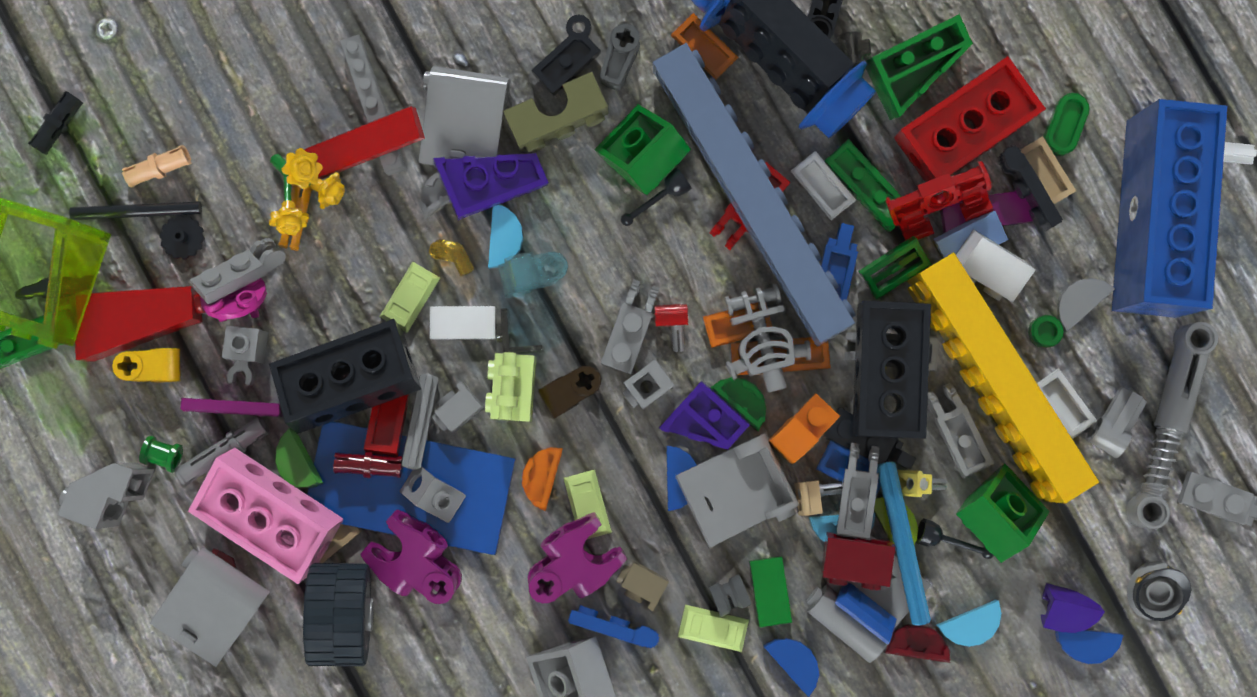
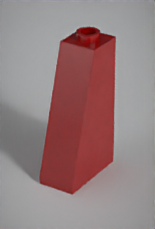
M192 286L73 294L76 360L95 362L203 322L202 313H205L201 306L200 295Z

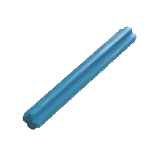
M892 461L880 463L877 466L893 542L896 547L895 550L911 622L916 626L930 623L931 618L896 463Z

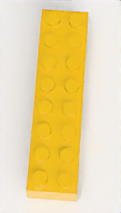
M954 252L907 280L910 285L908 292L914 302L931 304V329L934 332L939 331L945 341L942 343L945 352L952 360L956 358L963 369L960 371L962 379L970 388H975L980 396L977 399L979 406L986 415H992L997 423L995 430L1004 443L1009 442L1015 452L1012 457L1017 466L1023 472L1027 471L1033 482L1030 483V486L1036 496L1041 500L1044 499L1046 502L1066 504L1098 484L1097 477Z

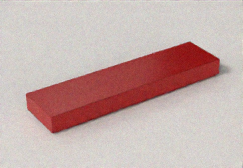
M410 106L304 150L308 153L317 154L318 159L316 162L320 163L323 167L318 174V178L322 180L331 174L333 175L335 172H342L425 139L417 110L415 107Z

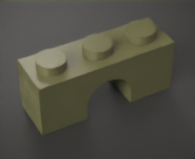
M592 72L562 85L568 102L565 110L556 116H547L541 113L536 107L533 98L503 111L521 153L528 151V153L537 152L546 146L545 142L556 137L558 140L566 139L575 134V129L585 124L587 127H592L605 120L604 116L608 115V105Z

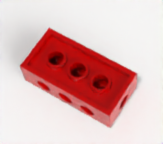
M1007 56L903 127L894 139L922 179L927 182L948 173L951 177L1035 119L1046 108ZM991 101L996 102L1000 110L993 108ZM964 119H969L973 123L974 129L967 127ZM937 136L943 137L947 141L948 147L941 146L937 141Z

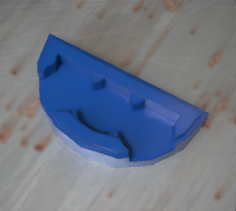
M666 446L668 511L681 509L688 504L675 476L697 464L691 455L682 449Z
M1084 630L1076 633L1055 631L1056 640L1061 645L1063 651L1072 659L1086 664L1102 663L1111 658L1120 648L1124 636L1120 633Z
M788 638L774 639L765 644L764 648L809 697L816 688L819 678L818 662L812 651L800 641Z

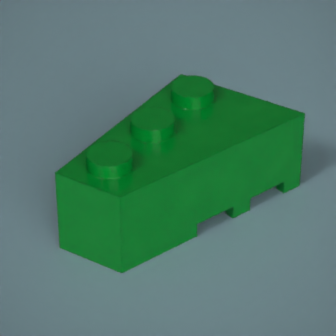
M960 14L866 60V70L890 120L900 117L973 44Z

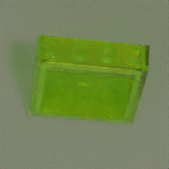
M0 198V237L7 217L55 230L43 324L0 310V331H5L7 326L12 328L11 335L31 340L32 335L39 337L38 344L58 349L59 343L74 346L111 234L67 217Z

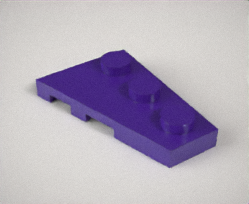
M536 153L477 158L475 156H463V158L445 159V157L433 158V163L458 220L548 186L549 183Z

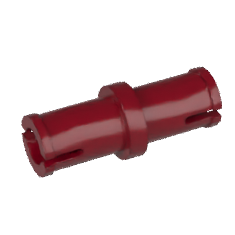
M367 451L365 455L335 452L334 457L336 460H334L333 465L335 474H363L364 478H371L372 475L401 478L403 456L373 455V452Z

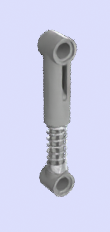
M1196 322L1181 326L1173 336L1175 349L1153 425L1157 427L1155 433L1158 437L1153 441L1155 444V448L1151 449L1153 455L1148 458L1151 463L1146 466L1148 473L1143 475L1146 481L1141 483L1140 491L1129 500L1126 506L1128 520L1137 527L1148 529L1162 528L1170 518V509L1165 498L1168 491L1166 488L1169 487L1166 485L1167 479H1171L1169 472L1174 470L1171 468L1172 462H1176L1173 459L1174 454L1179 453L1176 451L1177 445L1181 444L1178 440H1182V435L1188 434L1209 354L1218 343V335L1215 328L1206 322ZM1193 331L1200 338L1198 347L1194 346L1191 342ZM1147 504H1150L1153 510L1149 520H1146L1143 516V508Z

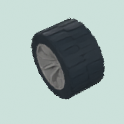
M313 563L308 570L304 596L303 646L305 662L308 666H364L368 659L370 632L373 630L374 619L370 567L367 563Z

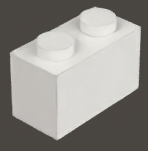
M974 229L956 254L973 283L977 280L985 285L983 291L998 301L1003 296L1014 302L1036 270L1025 260Z

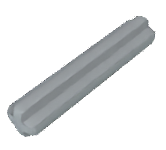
M421 374L419 376L422 389L416 391L401 463L403 467L411 470H419L422 465L439 381L438 377L431 374Z

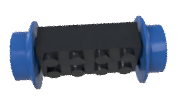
M691 0L704 13L700 24L702 31H707L718 24L724 34L729 39L734 40L745 51L746 56L767 73L771 82L780 86L790 96L793 104L807 113V116L798 126L800 130L815 125L829 139L852 119L876 93V90L863 78L867 62L864 60L851 70L854 63L791 0Z

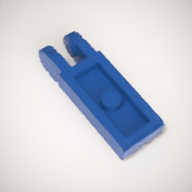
M581 605L578 611L571 609L568 618L570 624L641 647L655 648L657 643L660 642L659 634L652 628L641 625L631 629L628 628L630 621L612 615L610 621L597 618L599 611Z

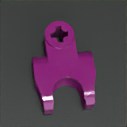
M396 509L386 523L388 528L400 539L402 551H389L378 543L370 542L360 554L362 559L369 565L378 579L395 593L401 596H408L413 589H416L428 601L434 604L447 603L462 582L460 569L442 555L448 546L447 541L427 523ZM442 580L445 582V584L442 585L439 581Z
M595 512L564 524L547 536L541 543L540 547L547 556L534 564L528 572L529 593L536 602L542 604L553 602L571 588L579 598L587 597L606 584L609 578L627 560L626 554L621 547L613 548L602 555H592L584 550L585 541L602 525L600 518ZM539 580L550 581V584L547 586L543 582L539 584Z

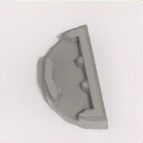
M438 172L434 173L424 183V188L421 192L420 208L425 219L451 204Z
M1094 278L1078 280L1067 286L1058 297L1059 303L1057 307V319L1061 322L1064 333L1068 332L1115 288L1105 281Z

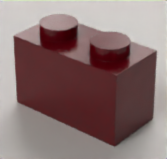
M826 532L821 567L822 577L828 578V582L835 585L845 586L848 585V581L861 583L862 588L869 590H881V586L890 587L896 547L891 541L866 540Z

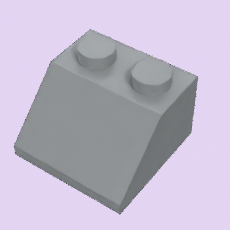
M596 636L568 642L526 657L539 697H616Z

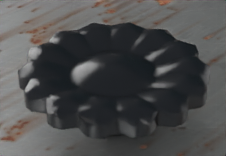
M177 215L175 219H168V223L162 226L163 232L159 236L162 239L161 246L165 248L166 254L172 255L175 259L182 258L186 260L190 256H196L197 251L202 249V243L205 240L203 236L204 229L199 226L197 220H193L187 215L185 217Z

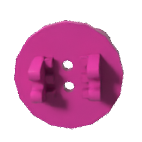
M260 278L212 304H207L200 296L202 309L208 316L219 319V322L243 317L249 313L252 318H259L258 309L261 308L260 305L264 302L267 295L266 285Z

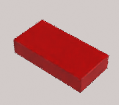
M409 394L372 407L364 445L365 452L398 457L410 397Z

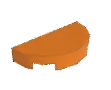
M550 447L538 451L528 460L523 470L522 486L527 498L534 506L545 512L563 448Z

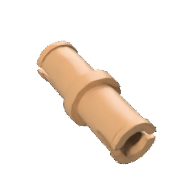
M180 145L160 155L156 153L148 155L147 160L123 168L122 175L127 185L132 188L155 177L162 179L166 177V173L192 164L190 161L191 157L186 147Z

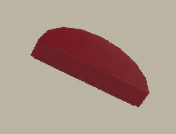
M907 624L895 630L890 643L883 650L886 654L950 663V650L943 637L934 629L925 625Z

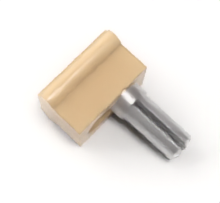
M819 480L794 483L796 499L799 503L797 506L798 515L822 514L821 497L842 494V489L824 491V489L843 487V483L822 485L819 484Z

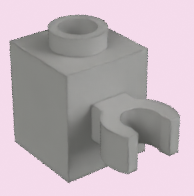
M226 325L222 358L235 361L234 366L227 373V381L229 383H236L237 374L243 371L246 375L245 384H254L255 373L251 365L252 363L265 364L269 332L254 328Z

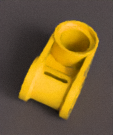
M156 348L146 351L121 352L113 360V372L116 377L125 381L180 382V349ZM133 362L137 363V369L127 370V365H131Z

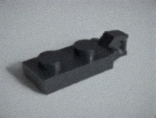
M840 407L837 409L836 412L840 417L825 432L823 437L849 450L851 443L859 444V455L867 459L872 446L879 447L878 465L892 461L907 470H911L916 457L901 450L903 442L898 440V438L852 436L853 414Z

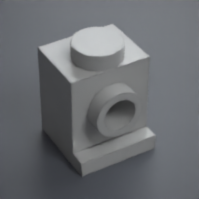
M655 359L623 383L627 389L622 393L633 408L640 405L643 410L675 385ZM648 381L652 384L653 389L650 393H643L640 390L642 382Z
M461 381L455 385L460 391L456 394L450 391L438 401L440 408L432 416V419L443 431L449 429L451 432H457L485 408L467 385Z

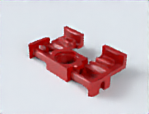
M978 161L979 166L951 177L948 173L917 185L918 190L893 200H890L889 197L886 198L885 202L895 226L900 225L905 241L912 236L920 240L935 234L929 218H924V215L941 210L959 201H963L959 206L965 221L994 211L987 190L989 191L992 188L982 161ZM944 191L943 193H941V194H939V195H937V196H933V195H935V194H937V193H939V192Z

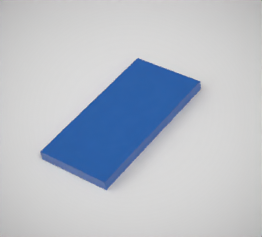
M334 421L322 425L314 465L323 484L314 488H308L307 495L342 517L344 520L341 524L396 535L388 528L386 521L397 509L430 525L444 537L448 546L496 555L516 458L426 440L421 466L437 479L466 495L451 521L447 523L415 506L400 492V489L413 471L411 469L402 467L401 478L379 475L364 478L363 474H335L333 471L334 460H336L334 457L335 452L365 455L364 445L368 428ZM402 435L398 457L403 456L407 436ZM422 476L414 482L412 492H415L420 487Z

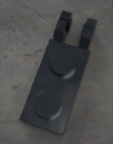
M1011 145L1004 149L1003 153L998 157L999 165L1002 166L1003 173L1013 176L1015 180L1013 187L1017 195L1021 199L1026 198L1031 210H1029V214L1037 227L1042 226L1046 232L1060 224L1063 219L1031 164H1029L1024 153H1021L1022 150Z

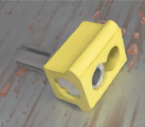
M897 470L903 496L922 497V494H932V490H945L947 488L944 485H933V483H947L946 479L932 478V474H923L922 471Z

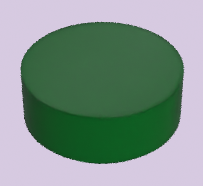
M1051 315L1035 318L1028 328L1029 339L1035 346L1040 348H1049L1057 345L1062 340L1064 333L1061 322Z

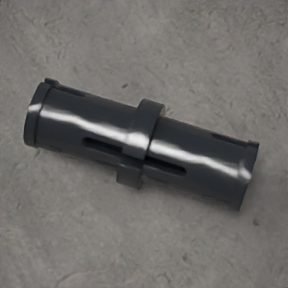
M65 91L50 114L46 113L43 119L45 121L28 144L47 156L62 132H67L69 129L67 125L83 105V102Z

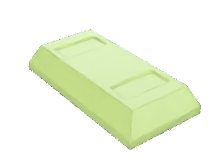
M412 262L379 317L386 321L395 319L401 329L408 333L439 282L440 277Z
M595 469L563 478L574 520L593 512L600 518L602 525L588 539L612 533Z
M685 604L678 637L742 652L749 619L732 615L720 617L719 612Z

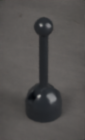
M678 168L674 169L665 178V189L630 214H623L621 216V223L624 226H630L635 217L667 194L681 196L691 190L692 187Z
M923 518L918 525L917 544L931 547L943 541L980 553L985 559H991L994 556L985 547L943 535L940 525L934 521Z

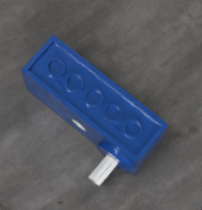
M1158 99L1126 121L1112 311L1177 318L1213 309L1223 162L1252 165L1254 157L1257 155V150L1254 149L1255 145L1225 142L1228 106Z

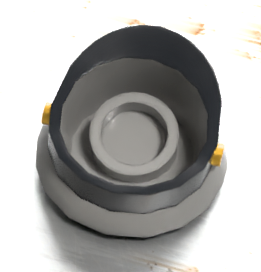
M1159 561L1149 562L1140 566L1131 576L1127 585V599L1130 607L1138 616L1151 621H1166L1182 613V609L1191 596V583L1183 572L1174 569L1172 566Z

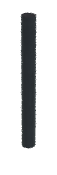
M200 201L71 207L69 209L71 220L202 214V204Z

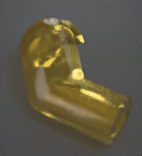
M439 239L430 245V256L437 260L453 262L461 277L475 270L462 244Z

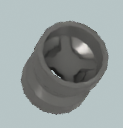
M740 575L731 577L728 583L723 585L716 583L709 586L720 617L730 614L731 610L736 607L743 609L751 605Z

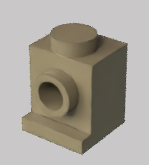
M633 561L630 567L624 564L615 582L626 589L624 595L638 603H642L643 599L649 601L647 608L654 611L669 580Z

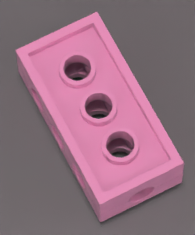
M236 448L216 457L188 510L189 513L297 584L307 578L309 567L313 563L321 561L344 520Z

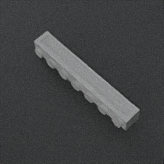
M355 35L341 40L340 42L367 122L370 123L388 116L363 39L360 35ZM400 149L379 157L387 176L407 170Z

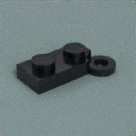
M578 14L569 18L566 24L568 37L531 70L532 74L553 96L563 89V84L574 79L601 54V50L589 38L592 30L591 22L584 15ZM582 23L585 26L584 31L581 33L574 32L572 29L574 24Z

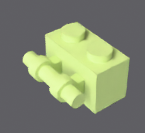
M503 352L495 353L494 360H489L488 380H493L492 393L486 394L485 412L490 413V419L532 422L536 372L535 356Z

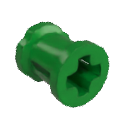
M148 436L142 445L139 462L144 465L152 463L166 467L168 472L174 473V469L178 467L182 459L183 445L178 443L175 445L157 441V438L154 436Z

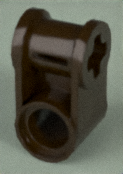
M582 366L540 388L538 393L555 419L599 390L602 378L595 368ZM582 372L586 375L593 374L595 377L591 382L593 387L590 390L586 386L580 387L578 385Z

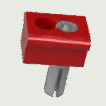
M687 304L654 306L655 326H671L673 351L678 352L677 330H679L680 352L684 351L683 329L684 325H688Z

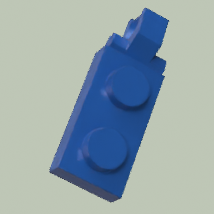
M845 223L839 224L836 239L828 238L820 264L824 272L830 271L838 284V288L835 290L842 301L848 298L858 251H856L857 244L850 243L854 226Z

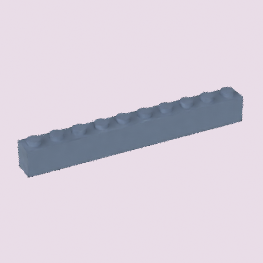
M685 43L653 61V73L818 347L851 328L855 324L852 319L856 316L850 303L846 299L842 301L835 289L838 288V284L830 271L824 272L818 261L821 260V256L813 243L807 244L801 234L804 232V228L796 215L791 216L785 205L788 202L784 193L779 187L774 189L768 179L771 173L762 159L757 161L751 151L754 149L752 140L746 132L741 133L735 124L738 119L734 110L729 104L724 106L718 96L721 94V90L713 77L708 79L702 69L705 67V64L697 50L691 51L688 44Z

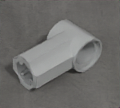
M1119 388L1105 414L1099 417L1097 422L1090 428L1086 441L1118 458L1128 447L1132 438L1130 431L1147 401L1133 391Z

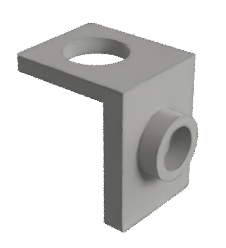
M422 466L419 470L411 472L400 489V492L415 506L447 523L451 521L466 497L463 492L437 479ZM422 476L420 487L415 492H412L414 482Z

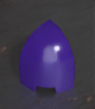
M1048 583L1045 585L1042 599L1047 600L1048 605L1046 614H1041L1043 628L1059 632L1076 633L1087 630L1095 625L1105 613L1098 603L1077 591Z

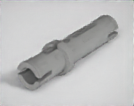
M258 416L236 431H229L221 441L175 468L174 471L177 478L183 485L187 486L203 474L209 472L216 457L233 448L243 453L246 452L248 446L270 434L267 424Z

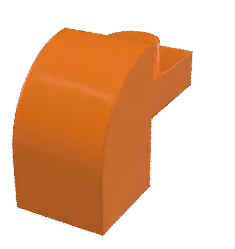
M815 393L793 417L789 418L768 439L769 443L790 464H794L819 441V438L835 423L840 415Z

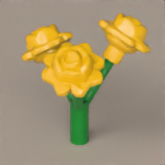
M303 148L296 149L295 154L287 153L286 160L280 154H275L270 159V163L283 175L284 201L281 203L282 208L279 211L270 213L269 225L276 227L279 233L290 236L296 235L301 228L307 227L306 221L309 219V215L303 213L300 208H295V203L291 201V184L298 185L301 189H307L310 185V189L318 192L320 209H325L330 205H338L345 193V185L341 183L338 172H335L333 175L331 174L324 181L318 178V174L323 168L320 163L316 162L318 156L315 153L306 152Z

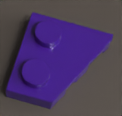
M701 381L659 428L664 432H672L728 450L750 426V423L707 384Z

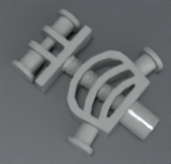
M772 284V288L761 290L760 287L755 288L756 295L748 297L747 292L744 291L741 292L739 297L732 299L729 296L725 297L729 316L733 315L734 311L744 309L746 314L731 318V326L752 321L753 328L755 329L740 342L738 352L741 359L733 363L725 362L733 380L737 379L736 375L747 371L749 376L763 373L768 393L787 388L782 368L795 364V358L806 357V360H811L809 340L805 341L804 344L793 345V338L786 329L766 326L765 317L785 311L783 305L769 309L766 308L765 303L775 300L777 303H781L777 284ZM758 302L760 311L752 313L750 304ZM769 333L780 335L785 342L771 341ZM756 336L758 345L746 354L747 342ZM772 347L785 349L787 354L774 353ZM760 350L761 357L751 364L749 358ZM776 359H783V361L776 362ZM760 363H764V366L757 367Z

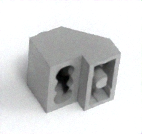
M138 462L112 463L71 482L69 487H66L60 495L59 506L61 507L58 516L93 529L120 526L129 501L144 499L155 469Z

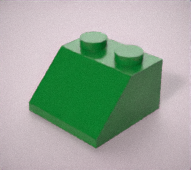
M638 104L594 150L630 185L647 196L682 161L691 148L671 123Z
M1003 464L966 498L956 515L984 544L985 548L1002 563L1030 546L1050 511L1006 464Z

